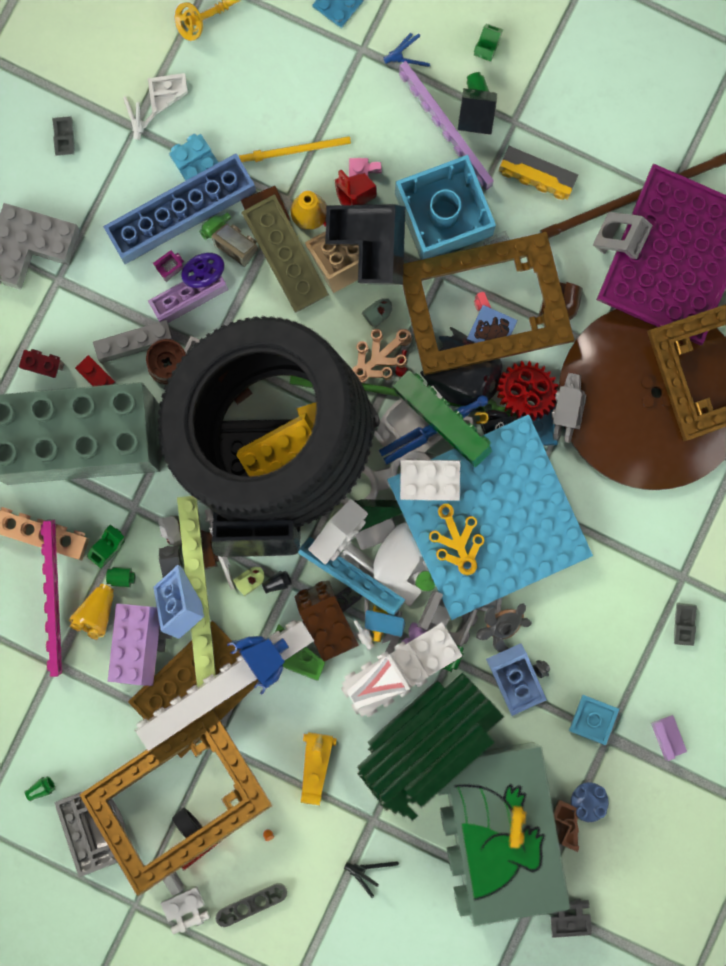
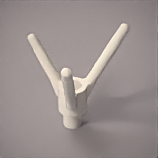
M125 96L123 99L133 126V139L140 140L144 128L147 127L156 115L152 113L145 121H141L140 102H136L135 120L129 101Z
M365 598L364 603L366 614V611L369 610V601ZM355 620L354 624L359 631L358 633L352 631L355 638L360 640L362 644H365L368 650L372 649L375 645L372 642L370 630L362 629L358 621Z

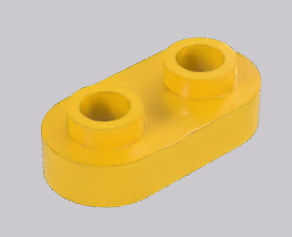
M513 806L510 848H519V844L523 845L524 832H521V824H525L526 812L522 811V807Z

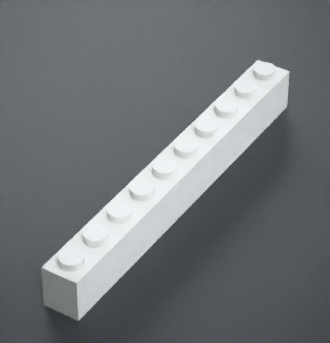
M293 620L285 625L287 629L282 632L278 630L269 636L273 644L282 638L288 644L289 648L280 654L284 661L314 641L302 621L296 622ZM241 655L236 658L237 662L230 665L228 663L220 668L221 672L216 676L211 674L203 680L204 683L199 687L194 685L186 691L188 694L184 697L178 696L170 701L171 705L166 709L161 707L153 713L154 717L147 720L145 718L136 724L135 732L148 751L257 679Z

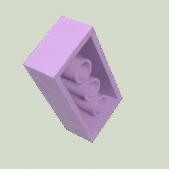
M116 604L108 682L153 686L160 628L157 607Z

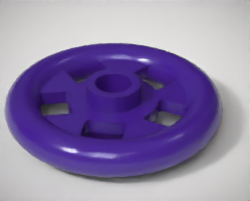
M202 253L191 258L182 269L181 277L183 282L192 288H202L211 285L222 275L225 267L224 260L215 253ZM194 272V275L189 276V273Z

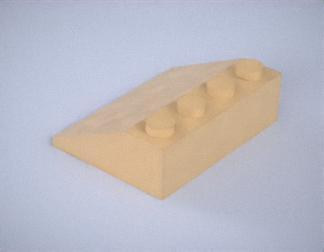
M325 231L305 242V245L332 292L335 293L358 280L359 246L325 244Z

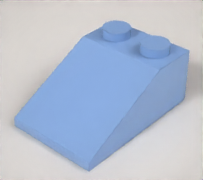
M177 565L153 587L161 632L180 639L204 618L201 600L180 565Z
M521 643L486 659L511 716L547 700Z

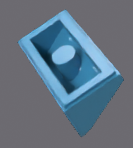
M370 610L366 611V629L399 637L403 635L405 627L404 618Z

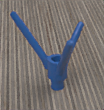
M410 33L397 48L389 52V55L383 57L385 64L406 61L410 64L429 67L430 63L406 59L402 55V51L420 37V34L411 38L413 34Z

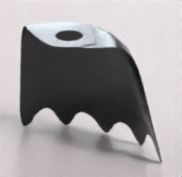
M450 327L453 336H439L443 347L438 351L473 343L467 341L468 336ZM500 359L425 376L423 371L420 374L427 381V387L429 385L434 386L447 402L467 406L475 402L482 395L486 396L489 401L496 394L503 365ZM485 376H489L487 382L484 381ZM495 381V388L490 392V385Z

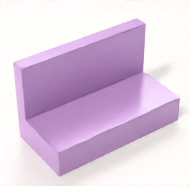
M673 715L651 723L665 760H673L675 756L687 752Z

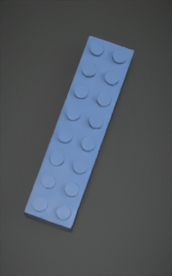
M236 153L103 227L123 263L127 264L256 193L255 184Z

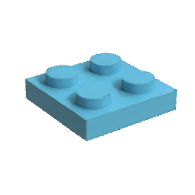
M582 695L569 731L606 745L619 709Z

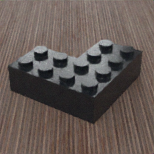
M396 204L326 206L325 244L333 246H359L358 283L403 285L406 207Z

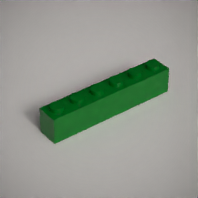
M409 370L393 385L395 393L476 468L492 452L491 442L484 435L482 437L476 433L477 429L470 422L468 424L464 422V417L457 410L453 411L450 409V404L443 397L440 399L436 396L437 392L430 385L427 387L420 375L417 373L413 374Z

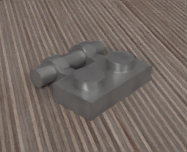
M574 899V901H569L570 909H575L576 915H565V911H559L558 916H550L553 938L592 935L591 915L582 914L583 908L590 907L589 900L581 901V899Z

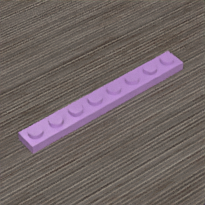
M406 61L402 63L399 69V76L402 81L410 85L411 93L414 97L418 96L421 100L420 104L424 111H429L432 115L431 119L435 126H440L443 130L442 134L446 141H451L454 145L453 149L457 156H469L480 186H484L486 190L492 187L494 182L492 177Z

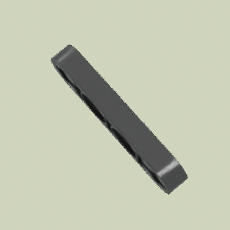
M276 883L232 903L218 911L215 918L216 922L221 927H228L280 903L287 896V888L282 883ZM275 888L283 889L282 897L279 898L278 895L271 898L273 902L270 903L266 892L269 891L271 895L275 892ZM257 896L265 897L266 904L264 906L256 905L255 898ZM240 904H245L248 907V912L244 915L239 914L237 911V907ZM230 908H233L237 918L234 919V915L228 918V922L221 921L222 913L224 912L225 915H228L232 912Z

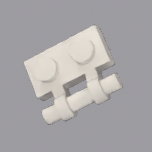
M198 887L160 903L167 921L176 919L177 925L171 927L173 935L178 932L183 933L187 931V928L196 924L199 926L203 924V921L210 918L207 911L200 914L198 908L205 905ZM192 911L193 917L184 921L182 916Z

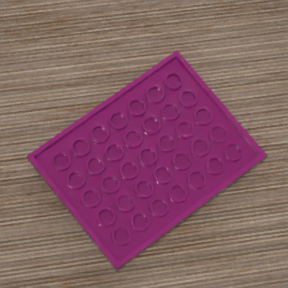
M653 163L631 214L643 216L653 226L637 259L630 258L624 252L616 251L596 300L660 327L719 306L726 288V195ZM627 224L621 240L625 241L632 225ZM708 331L689 337L690 341L702 345Z

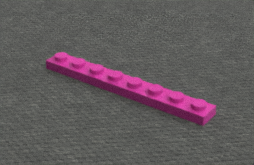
M55 519L43 521L40 530L41 536H44L41 552L43 556L45 555L42 572L46 576L43 592L47 597V602L44 603V612L47 614L48 619L45 622V632L48 633L46 651L49 652L47 671H50V677H58L62 674L56 524Z

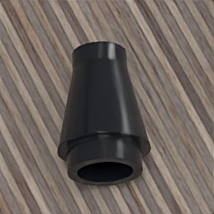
M286 570L283 572L279 571L262 583L266 594L289 588L288 586L292 585L291 578Z

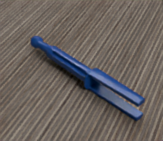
M482 395L475 402L467 406H461L456 410L465 418L478 407L486 406L488 398ZM430 425L424 428L418 427L378 451L381 456H384L403 446L383 458L387 465L428 442L429 437L438 432Z

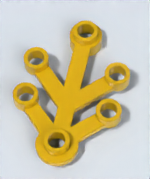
M444 503L438 508V514L442 519H445L452 539L440 535L436 530L430 532L429 539L432 542H439L457 550L460 558L448 554L443 548L437 550L436 556L441 561L446 560L457 565L463 575H471L477 569L475 557L480 546L484 543V537L481 534L473 536V545L467 555L465 545L472 529L477 525V520L474 516H468L460 537L452 517L454 509L450 504ZM445 507L450 510L447 515L442 513V509ZM470 518L475 520L472 526L467 523ZM433 533H437L439 535L437 540H433L431 538V535ZM478 536L482 538V542L479 544L475 543V538ZM440 551H444L446 553V556L444 558H440L438 556V553ZM465 562L471 563L469 569L464 568Z

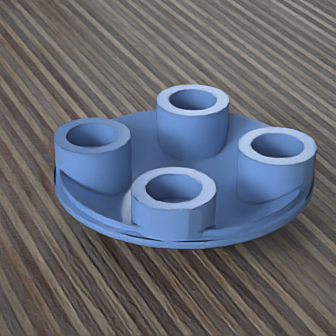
M591 782L583 783L572 793L571 805L578 809L576 810V815L580 820L594 822L605 817L608 809V796L606 790L598 784Z

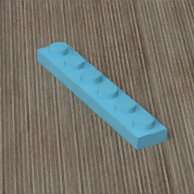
M309 537L300 547L298 552L300 555L392 616L404 604V598L342 557L338 556L334 562L330 560L326 565L308 550L315 541L313 538Z

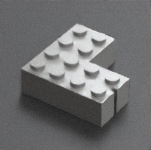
M4 203L0 213V284L3 283L6 286L21 290L32 255L69 265L80 232L78 226L67 221Z

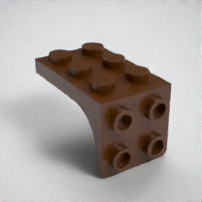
M329 580L320 581L314 587L303 589L295 595L299 614L313 638V642L323 661H327L359 646Z

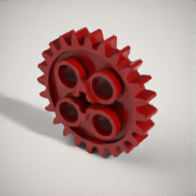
M521 361L519 367L514 363L512 368L507 367L506 372L502 373V378L498 381L497 391L499 393L497 398H503L500 405L506 404L505 411L512 410L510 416L516 413L518 414L517 419H520L521 416L529 414L532 420L535 421L537 415L542 419L544 414L548 415L550 409H554L557 403L556 389L559 385L553 384L556 377H549L551 371L544 372L545 366L540 369L538 368V363L532 366L531 361L527 365ZM521 377H527L529 381H525ZM537 387H542L545 391H540ZM511 391H517L519 395H514ZM527 401H532L535 405L531 406Z

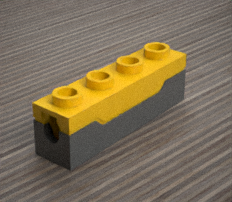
M508 146L499 167V172H502L503 176L507 178L514 177L520 183L533 185L540 192L552 193L555 198L560 200H568L578 177V174L511 146Z

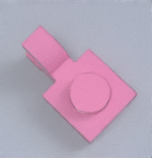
M349 158V177L365 173L367 176L368 173L382 174L381 162L369 164L368 158Z

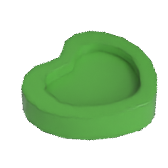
M422 571L415 581L416 587L423 591H431L435 587L429 571Z

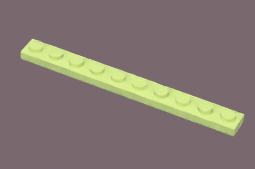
M193 496L177 497L184 569L187 578L201 600L204 618L191 628L197 687H199L209 675L213 674L216 676L198 501Z

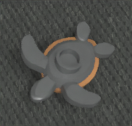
M522 603L517 609H506L496 614L495 606H490L484 617L487 626L478 630L476 638L487 640L493 636V646L498 652L509 649L503 639L513 636L520 626L529 627L532 624L528 618H524L526 605Z

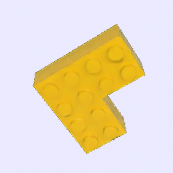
M304 413L240 448L237 457L249 477L273 472L290 462L301 451L310 437L314 426L308 415Z

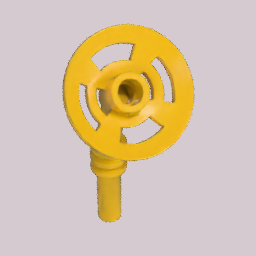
M222 0V2H218V5L214 4V7L202 13H199L198 9L191 3H181L175 11L177 30L186 40H196L202 33L203 20L217 13L221 14V11L225 12V9L229 10L230 6L241 0ZM188 7V10L182 14L183 9ZM182 21H184V24L188 28V31L184 29Z

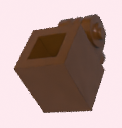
M201 530L204 567L206 570L217 567V562L220 560L218 556L213 554L211 532Z

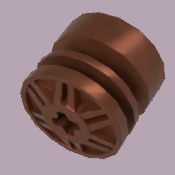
M169 339L158 340L147 351L146 363L149 374L159 384H168L167 380L171 378V372L177 368L176 364L181 362L182 356L185 357L186 355L185 350L179 343ZM170 361L171 366L168 365L167 368H165L164 363Z

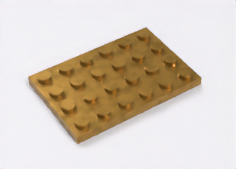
M212 620L211 632L217 675L221 672L220 668L228 663L232 665L237 662L236 658L240 656L239 651L235 654L230 653L235 650L233 645L227 646L232 640ZM192 640L154 676L153 686H143L128 701L143 719H151L154 717L153 713L161 707L166 709L171 705L170 701L178 696L184 697L188 694L186 692L188 689L197 685ZM257 679L213 708L220 721L254 689L258 682ZM188 747L177 755L182 758L191 748Z

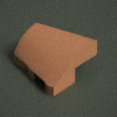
M558 799L553 810L558 843L578 852L579 830L577 824L578 816L576 815V810L578 809Z

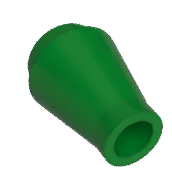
M49 776L41 777L24 793L27 800L32 801L52 794V791L55 790V785Z

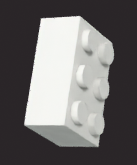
M401 459L400 500L460 501V460Z
M350 499L329 520L308 550L325 565L330 560L334 562L341 554V551L349 546L359 533L358 531L366 524L364 519L368 513Z

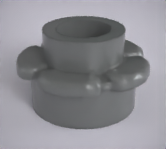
M537 660L536 664L533 665L536 675L539 678L548 677L549 665L546 661Z

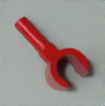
M402 350L401 355L406 357L407 351ZM400 359L399 363L401 364V363H403L405 360H404V359ZM397 366L395 374L402 377L408 368Z

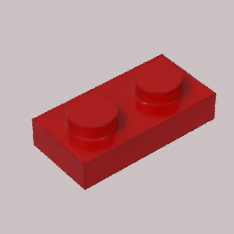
M89 355L75 367L92 386L114 385L116 383Z

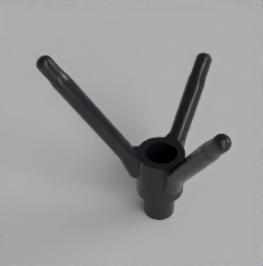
M347 862L344 869L349 871L350 875L354 876L369 896L373 898V893L363 879L376 887L379 884L364 874L366 869L397 866L399 862L360 864V866Z

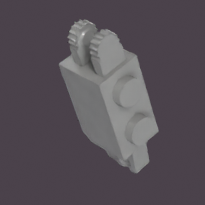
M568 373L564 387L560 386V390L556 393L557 406L552 413L553 424H555L553 439L556 441L561 436L562 426L567 427L564 437L567 443L571 442L573 430L580 429L587 396L581 390V375Z

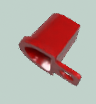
M343 170L338 171L339 178L335 179V188L341 205H365L377 197L376 185L365 173L348 177Z

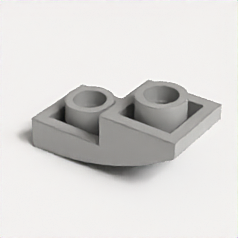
M393 518L360 531L355 536L360 549L364 550L382 543L396 527Z

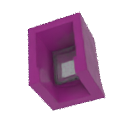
M170 250L156 260L153 265L167 282L183 269L182 263L184 260L178 252L174 254Z

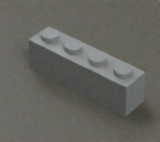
M167 320L93 341L97 359L102 364L146 351L156 341L163 339L173 340L170 326Z

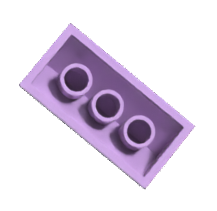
M222 276L211 285L202 288H192L181 282L148 300L159 322L167 320L170 323L228 291V288Z

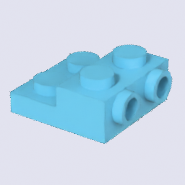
M192 134L187 138L185 144L174 145L171 148L172 152L169 153L170 158L185 181L219 163L201 134Z

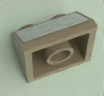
M226 223L211 236L214 246L244 267L258 250L256 240L249 235L247 237L242 235L241 230L233 224L230 226Z

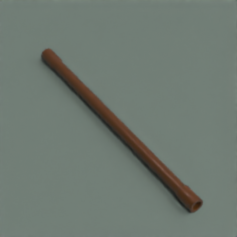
M726 152L677 174L690 179L713 168L721 167L726 164ZM642 188L568 220L541 229L540 233L547 232L549 239L563 231L638 200Z

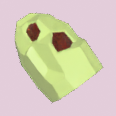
M252 567L236 577L233 582L243 596H246L262 584L264 571L261 567Z

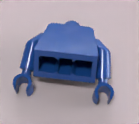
M248 636L238 641L233 640L227 645L235 647V650L230 652L231 654L239 651L258 680L254 688L257 686L263 688L260 694H264L267 688L279 680L284 668L283 663L285 662L280 654L289 648L283 638L273 644L269 638L263 636Z

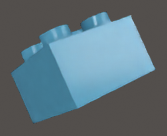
M468 155L396 181L395 196L398 204L406 207L405 221L420 260L445 255L493 237L496 224Z

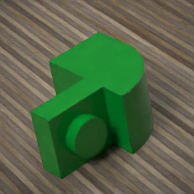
M486 23L475 46L474 56L491 62L503 29Z
M110 524L105 529L102 537L90 548L87 557L100 569L103 568L123 546L125 536L122 535L119 529L114 528Z

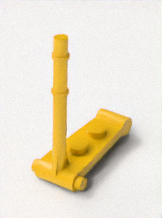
M310 732L304 734L303 741L307 743L300 803L320 806L331 747L336 746L337 738Z

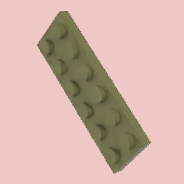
M275 194L241 212L295 313L329 296Z

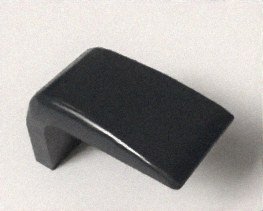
M293 419L223 421L220 429L219 448L227 472L236 476L249 477L237 457L238 450ZM213 511L212 546L213 554L216 556H290L299 552L301 527H296L293 520L228 521Z

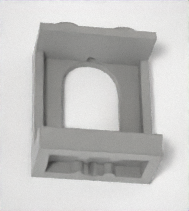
M608 212L593 246L603 254H606L607 250L626 253L632 259H637L653 225L643 216ZM620 223L632 225L625 241L613 239Z
M432 591L417 627L429 631L437 626L431 623V620L438 605L445 607L442 600L443 594ZM477 610L461 616L464 621L461 631L456 633L448 631L456 645L462 646L467 643L470 637L469 629L475 625L478 618L476 615Z

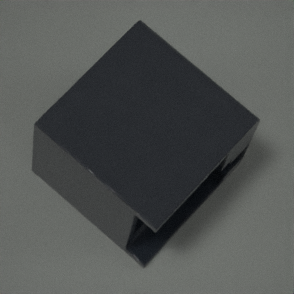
M463 88L458 130L491 135L497 93Z

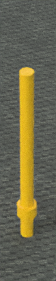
M350 136L267 151L256 150L250 154L239 155V159L242 163L254 160L255 162H260L266 158L351 144Z

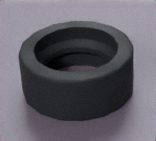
M186 808L181 809L172 817L174 824L185 838H188L202 828L199 821Z

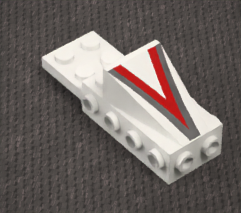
M443 622L407 644L403 641L396 645L394 652L389 654L386 651L377 657L379 661L374 664L370 661L361 666L362 671L355 674L353 671L344 677L345 681L342 682L343 687L341 689L347 698L350 696L353 701L351 706L356 714L360 713L361 717L364 715L370 717L378 712L377 707L382 704L384 707L394 702L393 698L397 695L401 697L411 692L410 688L412 686H422L428 682L427 677L463 656Z

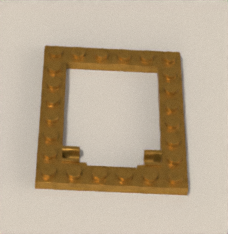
M547 232L404 264L402 287L424 376L574 342ZM526 257L527 262L521 263L520 259ZM514 260L517 272L533 269L534 273L537 274L545 308L543 309L544 314L542 316L529 317L531 331L438 351L423 290V280ZM543 324L544 328L538 329L537 325Z
M726 304L647 331L683 441L726 427V406L713 410L710 398L694 403L678 356L693 350L689 337L726 325ZM680 340L683 341V344H684L683 346H680V344H679V341H680ZM705 408L706 413L703 414L701 409Z
M214 709L191 722L151 750H145L80 794L82 801L137 896L142 895L273 806ZM201 739L202 742L196 746L195 742ZM190 747L195 757L200 756L202 751L211 748L213 753L216 752L235 783L233 786L236 790L231 791L221 799L228 811L145 866L108 801L186 748ZM234 799H238L239 803L233 806L231 802Z

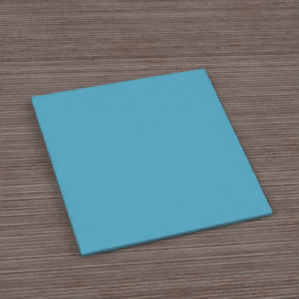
M529 414L484 435L491 442L492 452L476 468L455 448L430 459L460 460V501L400 500L401 473L387 479L438 592L443 594L442 600L451 620L593 556ZM444 503L450 504L454 509L452 517L460 537L466 525V518L474 516L477 520V525L472 529L465 545L467 555L473 545V536L481 534L484 537V543L480 546L475 557L477 569L471 575H463L457 565L446 560L441 561L436 556L437 550L443 548L448 554L460 558L457 550L439 542H432L429 539V534L433 530L438 531L440 535L452 539L445 519H442L438 514V508ZM445 507L442 509L444 515L449 514V508ZM470 518L467 522L468 525H474L475 520ZM437 533L431 535L433 540H437L439 537ZM481 537L475 538V543L479 544L482 542ZM440 551L438 553V556L440 558H444L446 556V553L444 551ZM470 562L464 563V568L469 569L471 567Z

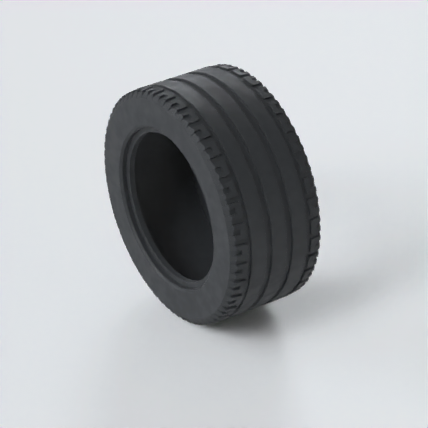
M255 316L251 319L249 317L245 318V320L239 319L235 323L230 322L227 326L222 325L220 329L216 328L213 330V333L206 334L207 337L201 338L199 343H195L193 348L187 351L185 357L182 356L181 362L176 364L177 368L171 372L172 376L168 378V384L164 387L165 392L161 396L163 399L159 405L161 408L158 410L160 418H158V431L160 432L158 438L160 440V447L163 449L161 451L168 464L169 470L178 483L191 496L228 521L293 520L296 527L304 526V523L309 524L313 520H318L319 516H324L328 511H332L335 505L338 506L340 501L346 498L345 495L352 491V487L357 484V479H360L361 473L365 469L364 465L365 463L367 464V458L371 452L369 449L372 447V431H374L373 417L371 416L372 410L370 402L367 400L369 399L360 379L328 341L309 327L296 321L292 322L290 319H283L281 317L276 319L274 316H261V318ZM228 371V373L226 374L225 378L221 383L218 380L219 377ZM288 375L310 381L316 397V418L311 435L301 451L283 467L264 475L243 477L229 474L221 458L219 436L223 419L233 401L249 386L269 377Z

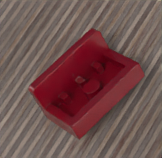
M31 349V351L24 350L19 364L20 369L51 378H56L58 370L63 371L64 363L60 360L59 356L52 354L45 356L42 355L41 351Z

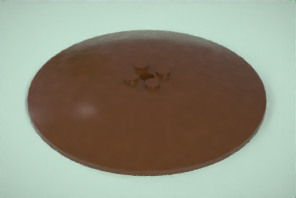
M615 309L598 318L581 333L569 350L562 366L558 390H560V386L564 387L568 373L581 375V390L587 395L580 429L573 430L571 443L580 456L596 471L610 480L628 487L643 490H668L693 483L712 472L726 459V427L683 441L647 331L657 328V326ZM715 328L708 331L702 345L691 342L693 350L678 355L694 403L710 398L713 410L726 406V337ZM680 340L679 344L680 346H683V341ZM652 389H660L661 397L655 398L651 393ZM702 408V413H706L705 408Z

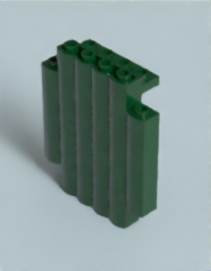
M461 673L445 688L436 680L368 741L370 745L368 750L371 754L357 766L359 770L357 774L386 811L390 809L394 814L399 812L403 818L408 816L413 821L418 815L408 803L410 802L413 805L416 802L422 808L495 742L487 732L502 720L504 716L464 673Z

